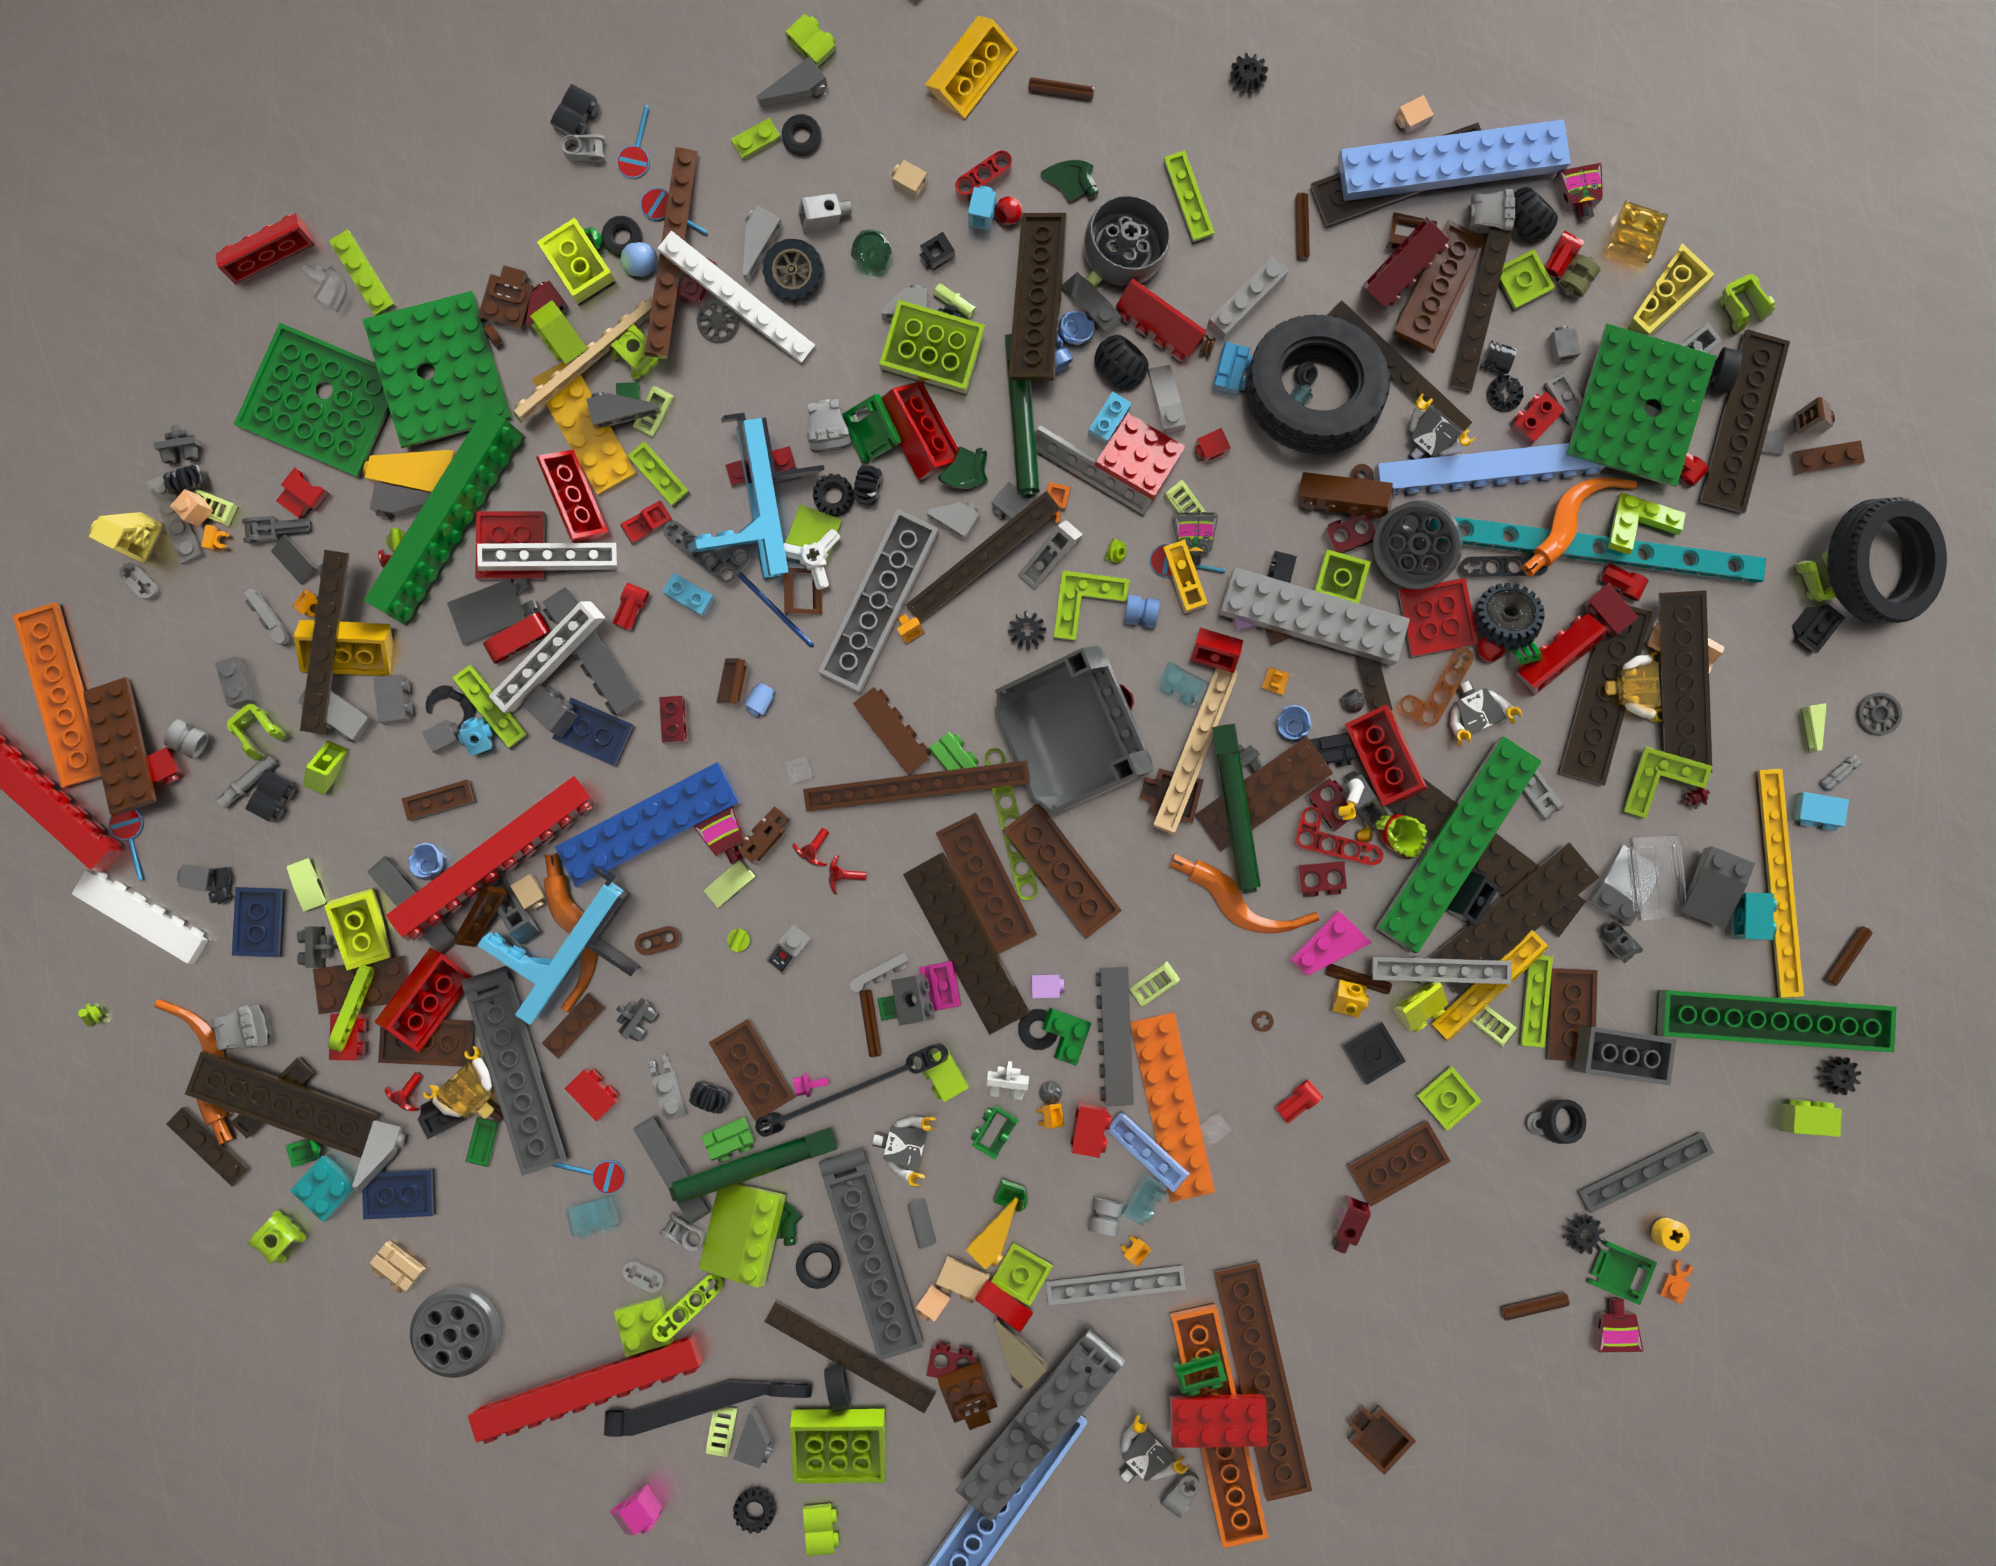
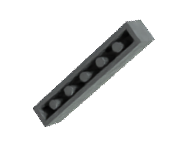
M564 587L543 601L546 607L543 611L550 621L554 619L558 625L578 603L570 591ZM594 629L571 654L574 658H580L583 663L580 665L581 669L587 677L592 676L595 681L592 685L599 695L604 694L608 700L605 705L612 714L616 712L621 717L643 701Z
M1128 967L1100 968V972L1096 973V986H1100L1101 995L1097 996V1009H1101L1102 1018L1097 1019L1098 1032H1102L1103 1041H1098L1099 1055H1103L1104 1064H1099L1100 1078H1104V1087H1100L1101 1101H1105L1106 1106L1134 1105Z

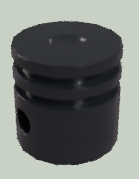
M1491 340L1483 357L1482 366L1485 367L1487 365V368L1492 367L1493 370L1508 374L1514 362L1517 349L1505 344L1499 345V342L1494 343Z

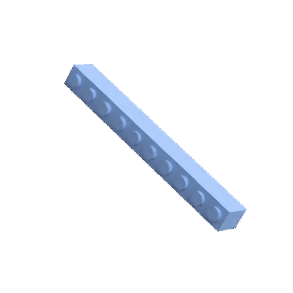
M1566 443L1378 463L1375 467L1376 481L1393 483L1394 496H1396L1398 492L1407 491V494H1417L1423 489H1429V492L1442 491L1443 487H1452V490H1458L1470 484H1474V487H1484L1489 482L1504 485L1509 484L1510 480L1519 479V483L1530 482L1532 478L1541 477V480H1551L1555 478V475L1571 478L1576 477L1577 473L1586 472L1587 476L1599 474V471L1606 466L1566 455L1570 444Z

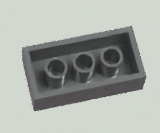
M1579 1025L1574 1071L1671 1085L1676 1040Z

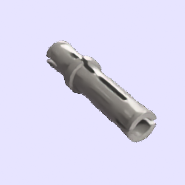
M267 753L236 781L233 780L230 786L215 799L226 809L238 797H243L246 794L245 791L261 779L267 769L271 770L278 763Z

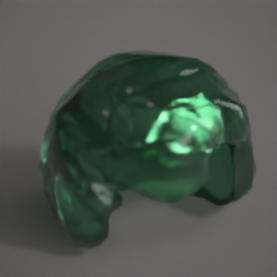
M874 229L862 230L853 241L851 257L864 270L870 269L875 273H881L886 270L889 257L892 254V246L887 237L881 231Z

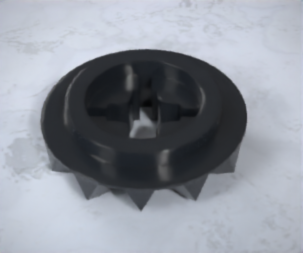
M1510 375L1498 376L1488 387L1487 393L1490 403L1502 411L1515 409L1524 397L1523 386L1518 381V378H1513ZM1506 385H1508L1509 392L1513 394L1509 395L1504 401V394L1500 393V390H1504Z

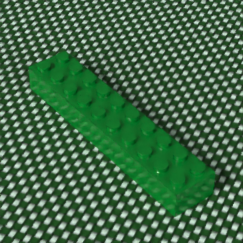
M487 408L483 409L365 597V602L403 625L411 619L416 606L425 597L426 590L431 582L436 579L443 563L448 560L455 544L460 541L466 526L472 522L476 510L485 501L486 494L491 486L496 483L501 470L508 464L515 448L520 445L524 435L503 417Z
M1504 736L1498 738L1376 926L1377 930L1412 953L1420 951L1542 762L1540 759Z
M1659 990L1657 1036L1894 1053L1897 1006Z

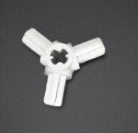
M831 529L818 543L805 544L804 547L784 543L786 557L800 560V564L806 565L807 571L812 573L817 590L825 589L829 586L824 566L827 565L825 559L829 556L827 552L839 541L840 535ZM815 552L816 555L818 553L820 555L817 556L816 561H812L810 553Z

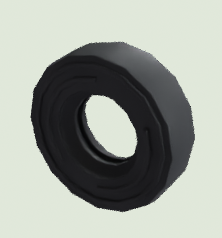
M797 114L790 117L784 123L781 131L785 147L797 155H808L814 152L822 138L818 122L805 114ZM805 127L809 130L810 137L806 142L800 143L794 140L793 133L796 128Z
M623 215L615 216L609 219L603 226L601 233L602 242L613 255L621 257L622 250L628 244L642 241L641 229L637 222L630 217ZM619 228H625L630 232V239L625 244H618L614 241V232Z
M1043 1009L1029 1011L1030 1013L1022 1017L1018 1025V1034L1021 1041L1033 1050L1049 1048L1056 1041L1058 1035L1047 1032L1043 1038L1036 1039L1029 1032L1030 1025L1035 1021L1044 1022L1048 1012Z

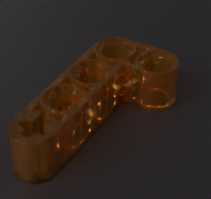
M1465 647L1454 651L1447 660L1425 701L1413 695H1406L1397 702V712L1402 717L1422 728H1430L1436 725L1473 662L1472 652ZM1463 654L1464 662L1461 663L1458 666V668H1455L1454 666L1457 665L1459 661V658L1457 656ZM1446 673H1452L1455 676L1454 684L1446 682ZM1435 692L1443 694L1444 702L1442 704L1434 700ZM1405 700L1412 702V712H1408L1403 708ZM1424 712L1432 714V723H1426L1423 720Z

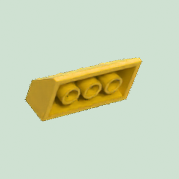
M978 15L926 82L925 86L937 100L965 119L1017 52L1018 48L993 19Z
M300 620L293 636L300 672L308 673L315 623L313 620ZM340 622L333 674L391 675L393 651L391 625Z

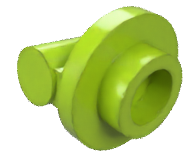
M391 528L390 533L386 537L387 547L394 552L406 533L399 530V528Z
M1112 538L1103 559L1108 562H1121L1126 555L1125 543Z
M740 928L731 931L727 937L729 949L735 952L747 949L750 944L749 934Z
M88 1003L86 1004V1009L78 1011V1016L86 1026H92L95 1022L96 1024L101 1023L99 1018L102 1017V1014L96 1005L91 1006Z

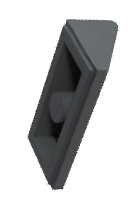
M283 535L271 550L274 556L301 585L318 570L286 535Z
M919 1199L909 1202L907 1207L918 1248L923 1249L935 1244L936 1237L926 1200Z

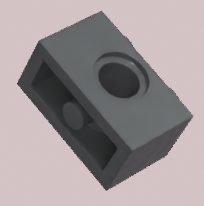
M925 974L891 980L899 1026L933 1019L934 1007L929 998L930 986ZM913 994H914V995L916 996V998H917L916 1004H914V1003L912 1002V995H913Z

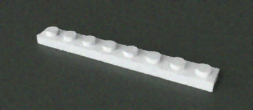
M673 231L667 235L657 248V251L800 364L815 346Z

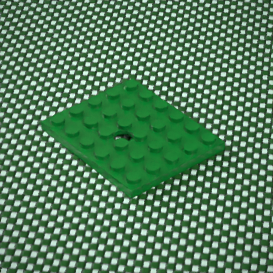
M473 291L362 319L401 449L469 431L484 408L489 409L506 420L511 419L481 319L478 318L479 311ZM430 364L434 367L435 373L431 379L423 380L417 375V369L420 365Z
M279 322L234 425L359 478L389 412V406L375 362ZM325 382L330 383L333 388L331 396L326 399L319 398L316 394L317 386Z
M1607 323L1602 334L1566 455L1676 487L1680 479L1716 355ZM1648 400H1656L1660 403L1661 412L1658 416L1650 417L1647 415L1644 405Z

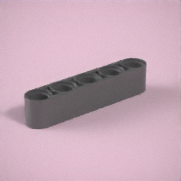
M384 856L367 871L396 906H399L418 892L387 856ZM444 920L434 927L430 925L423 930L425 932L423 937L440 953H443L455 942L454 937L456 934Z
M654 1115L634 1127L638 1139L668 1189L673 1187L672 1182L691 1176ZM703 1196L682 1204H678L676 1200L677 1205L690 1224L711 1212Z

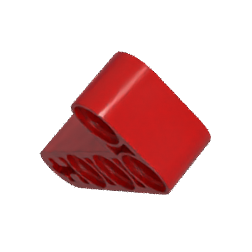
M1310 806L1301 811L1294 835V843L1297 848L1365 866H1374L1382 861L1383 851L1376 845L1320 832L1322 814L1318 808ZM1307 811H1312L1316 815L1314 823H1308L1305 820ZM1302 833L1308 834L1311 838V842L1307 846L1301 844L1299 840ZM1324 839L1332 841L1333 847L1330 851L1322 848V841ZM1346 844H1351L1355 849L1352 857L1347 856L1344 852ZM1372 850L1373 854L1377 856L1372 861H1370L1369 856L1365 855L1360 856V859H1358L1361 852L1369 853Z

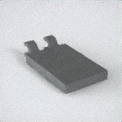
M526 578L514 584L512 579H507L447 602L462 645H467L499 633L525 619V615L540 610L535 600H530L521 605L518 594L532 589L530 581Z

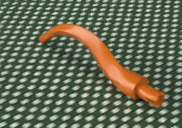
M1594 478L1570 488L1557 505L1550 535L1534 550V556L1526 564L1522 565L1523 571L1529 569L1525 574L1532 577L1542 566H1550L1567 550L1574 540L1577 529V515L1584 499L1592 493L1607 487L1635 490L1637 481L1617 478Z
M558 853L553 854L554 865H552L551 854H547L544 857L548 877L543 878L547 904L555 922L570 934L584 913L569 896L566 875L561 876ZM587 947L581 953V970L578 982L560 1007L567 1013L585 990L595 968L597 954Z
M1174 854L1172 859L1182 863V865L1173 861L1170 862V868L1189 875L1188 880L1208 889L1224 915L1235 925L1246 930L1259 933H1280L1319 921L1317 912L1290 921H1276L1260 917L1247 907L1235 881L1221 870L1198 859L1194 863L1177 854Z
M157 999L154 1007L184 1020L197 1035L202 1050L225 1058L224 1050L217 1051L214 1031L203 1020L185 1009ZM196 1099L206 1126H212L219 1142L218 1144L222 1145L227 1143L226 1141L233 1140L224 1120L228 1117L225 1109Z

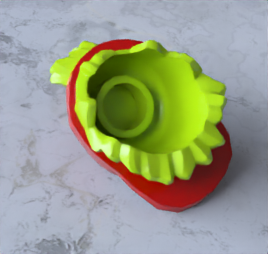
M1404 814L1382 815L1380 817L1381 820L1375 822L1377 829H1380L1381 839L1385 846L1395 851L1404 859L1415 858L1416 855H1420V850H1424L1423 845L1427 843L1424 839L1427 837V830H1425L1426 826L1421 824L1416 818Z

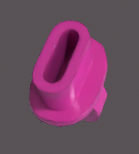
M803 1073V1077L793 1078L796 1096L806 1095L810 1097V1088L828 1085L827 1078L809 1081L806 1073Z

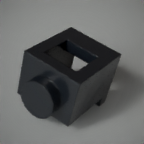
M944 232L920 245L922 253L919 256L924 265H930L932 269L955 257V250ZM934 251H938L940 253L936 257L932 256V253Z
M1274 551L1272 559H1275L1276 562L1271 561L1268 574L1272 575L1271 578L1290 583L1297 556Z

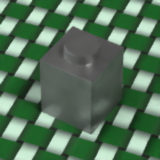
M1569 326L1555 328V331L1549 336L1553 362L1576 359L1581 354L1576 328L1569 329Z
M444 720L422 732L431 751L435 754H439L460 742L458 726L455 722L451 723L448 720Z
M182 864L177 873L178 887L212 891L214 870L212 868Z

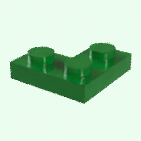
M1049 1008L1042 1030L1061 1036L1054 1058L1077 1066L1092 1023Z

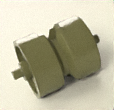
M1577 254L1569 265L1570 270H1566L1558 281L1561 288L1566 291V295L1569 296L1571 294L1579 298L1585 295L1590 287L1589 282H1593L1601 271L1599 265L1593 261V257L1590 256L1588 258L1581 254Z

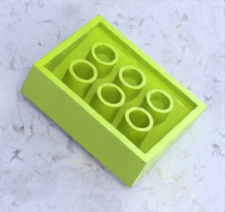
M898 299L879 362L880 369L967 394L985 325Z
M741 1183L717 1191L699 1269L757 1288L764 1286L786 1195Z
M831 1409L792 1410L790 1435L793 1483L886 1482L885 1409H848L834 1413Z

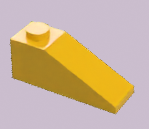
M1185 539L1164 546L1163 549L1184 614L1206 607L1208 602Z
M1016 1197L966 1249L985 1270L990 1265L996 1266L1003 1258L1001 1253L1005 1247L1019 1201Z

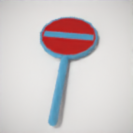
M645 105L635 145L624 147L617 156L618 170L627 178L636 179L642 177L650 165L647 152L639 147L648 105Z
M652 188L646 191L640 201L643 215L654 221L664 219L669 193L661 188ZM689 220L687 221V225L703 234H707L705 229Z
M1170 544L1156 547L1150 556L1152 570L1161 577H1172L1163 549L1164 546ZM1194 564L1197 569L1225 573L1223 568Z
M134 809L116 816L111 815L109 830L117 839L128 840L137 878L139 881H142L133 838L141 832L143 819L140 813Z
M613 1160L600 1162L593 1171L560 1163L552 1165L553 1167L591 1175L593 1186L598 1192L603 1194L618 1192L626 1181L624 1168Z

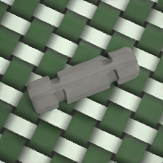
M1856 755L1851 756L1846 761L1847 763H1843L1829 777L1822 781L1821 784L1827 791L1833 790L1837 784L1854 772L1853 770L1858 769L1862 765V761Z

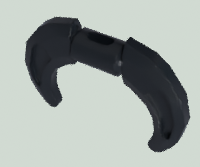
M447 685L433 689L426 700V712L428 714L432 713V707L436 701L449 697L460 702L464 712L463 720L458 725L459 729H461L464 721L474 718L475 707L464 694L453 690L452 686Z

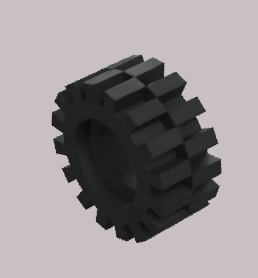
M830 473L829 476H822V479L820 481L817 480L816 486L813 487L815 505L819 511L831 516H840L843 512L846 513L854 500L852 485L847 481V478L841 477L840 474L833 475V473ZM837 487L842 491V498L839 502L829 503L825 499V492L828 488Z
M752 1488V1490L747 1489L739 1495L733 1507V1518L736 1519V1525L742 1527V1531L747 1530L750 1534L753 1532L757 1534L762 1530L765 1531L771 1525L775 1517L776 1506L774 1505V1498L770 1497L771 1494L769 1492L765 1493L764 1489L757 1490V1488ZM757 1502L763 1507V1515L759 1519H751L747 1516L746 1506L749 1503Z

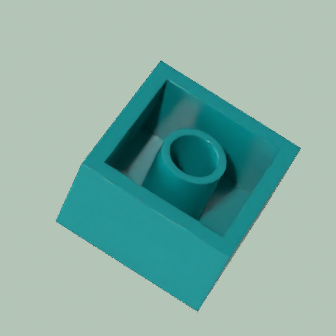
M1742 894L1733 912L1732 939L1773 940V935L1775 936L1777 931L1776 922H1774L1777 901L1774 899V894Z
M325 1155L291 1188L290 1192L322 1222L330 1220L355 1194V1190L352 1187L354 1178L330 1155Z

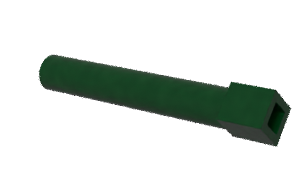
M1012 334L1005 335L1008 374ZM1008 377L1017 493L1022 495L1023 498L1035 497V494L1040 489L1031 381H1010Z
M1236 723L1212 727L1219 765L1238 890H1243L1244 894L1257 892V887H1261Z
M827 1127L672 1182L673 1187L669 1188L672 1201L677 1200L678 1204H682L837 1150L831 1128Z

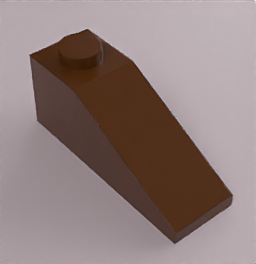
M1817 397L1796 412L1799 434L1827 431L1833 427L1835 421L1834 412L1831 410L1830 404L1823 397Z

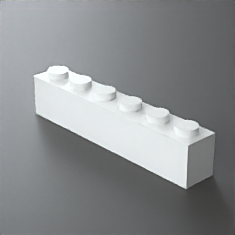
M616 543L477 544L478 571L616 570L617 566Z
M591 601L579 602L489 697L503 713L516 711L533 693L536 687L541 685L605 619L604 615Z
M85 870L71 893L72 895L187 964L196 963L209 941L203 937L204 933L195 927L189 929L184 926V920L174 915L172 918L164 914L166 910L156 904L149 905L145 902L146 898L136 892L133 894L126 891L127 887L118 881H114V883L106 879L108 875L104 872Z

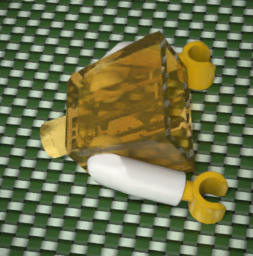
M1657 652L1635 656L1625 663L1622 670L1618 672V681H1606L1605 684L1607 695L1619 694L1620 704L1625 705L1626 709L1630 712L1647 718L1651 722H1662V719H1659L1657 716L1658 712H1662V708H1657L1661 706L1658 669L1660 662H1655L1653 656L1658 654Z
M472 1046L475 1050V1054L472 1057L468 1051L464 1052L465 1057L472 1060V1063L468 1061L441 1088L436 1085H429V1088L433 1091L432 1095L429 1092H423L424 1098L433 1099V1104L444 1115L469 1118L473 1113L477 1112L485 1119L493 1112L494 1108L486 1102L491 1097L490 1089L492 1083L489 1071L482 1058H480L481 1051L479 1048Z

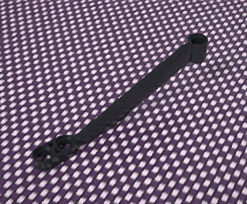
M940 1043L930 1045L910 1054L906 1059V1064L785 1115L781 1116L779 1113L774 1112L762 1116L755 1122V1129L762 1137L779 1133L784 1128V1122L906 1071L918 1074L943 1064L948 1059V1049ZM934 1048L941 1052V1059L939 1061L935 1060L932 1056ZM915 1056L922 1060V1067L920 1069L914 1066L913 1060Z
M727 1381L630 1412L606 1410L604 1436H634L762 1395L810 1398L812 1396V1384Z

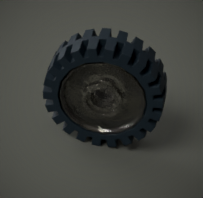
M1500 583L1496 584L1495 588L1491 586L1488 588V591L1482 594L1476 607L1474 621L1477 623V630H1481L1480 635L1483 638L1488 636L1487 642L1491 643L1495 640V646L1497 647L1504 644V649H1509L1511 645L1513 649H1518L1520 645L1523 648L1537 638L1544 622L1543 604L1540 605L1541 600L1539 597L1535 598L1536 594L1533 591L1527 593L1528 588L1525 586L1521 590L1519 589L1520 584L1515 583L1511 587L1510 583H1505L1503 587Z

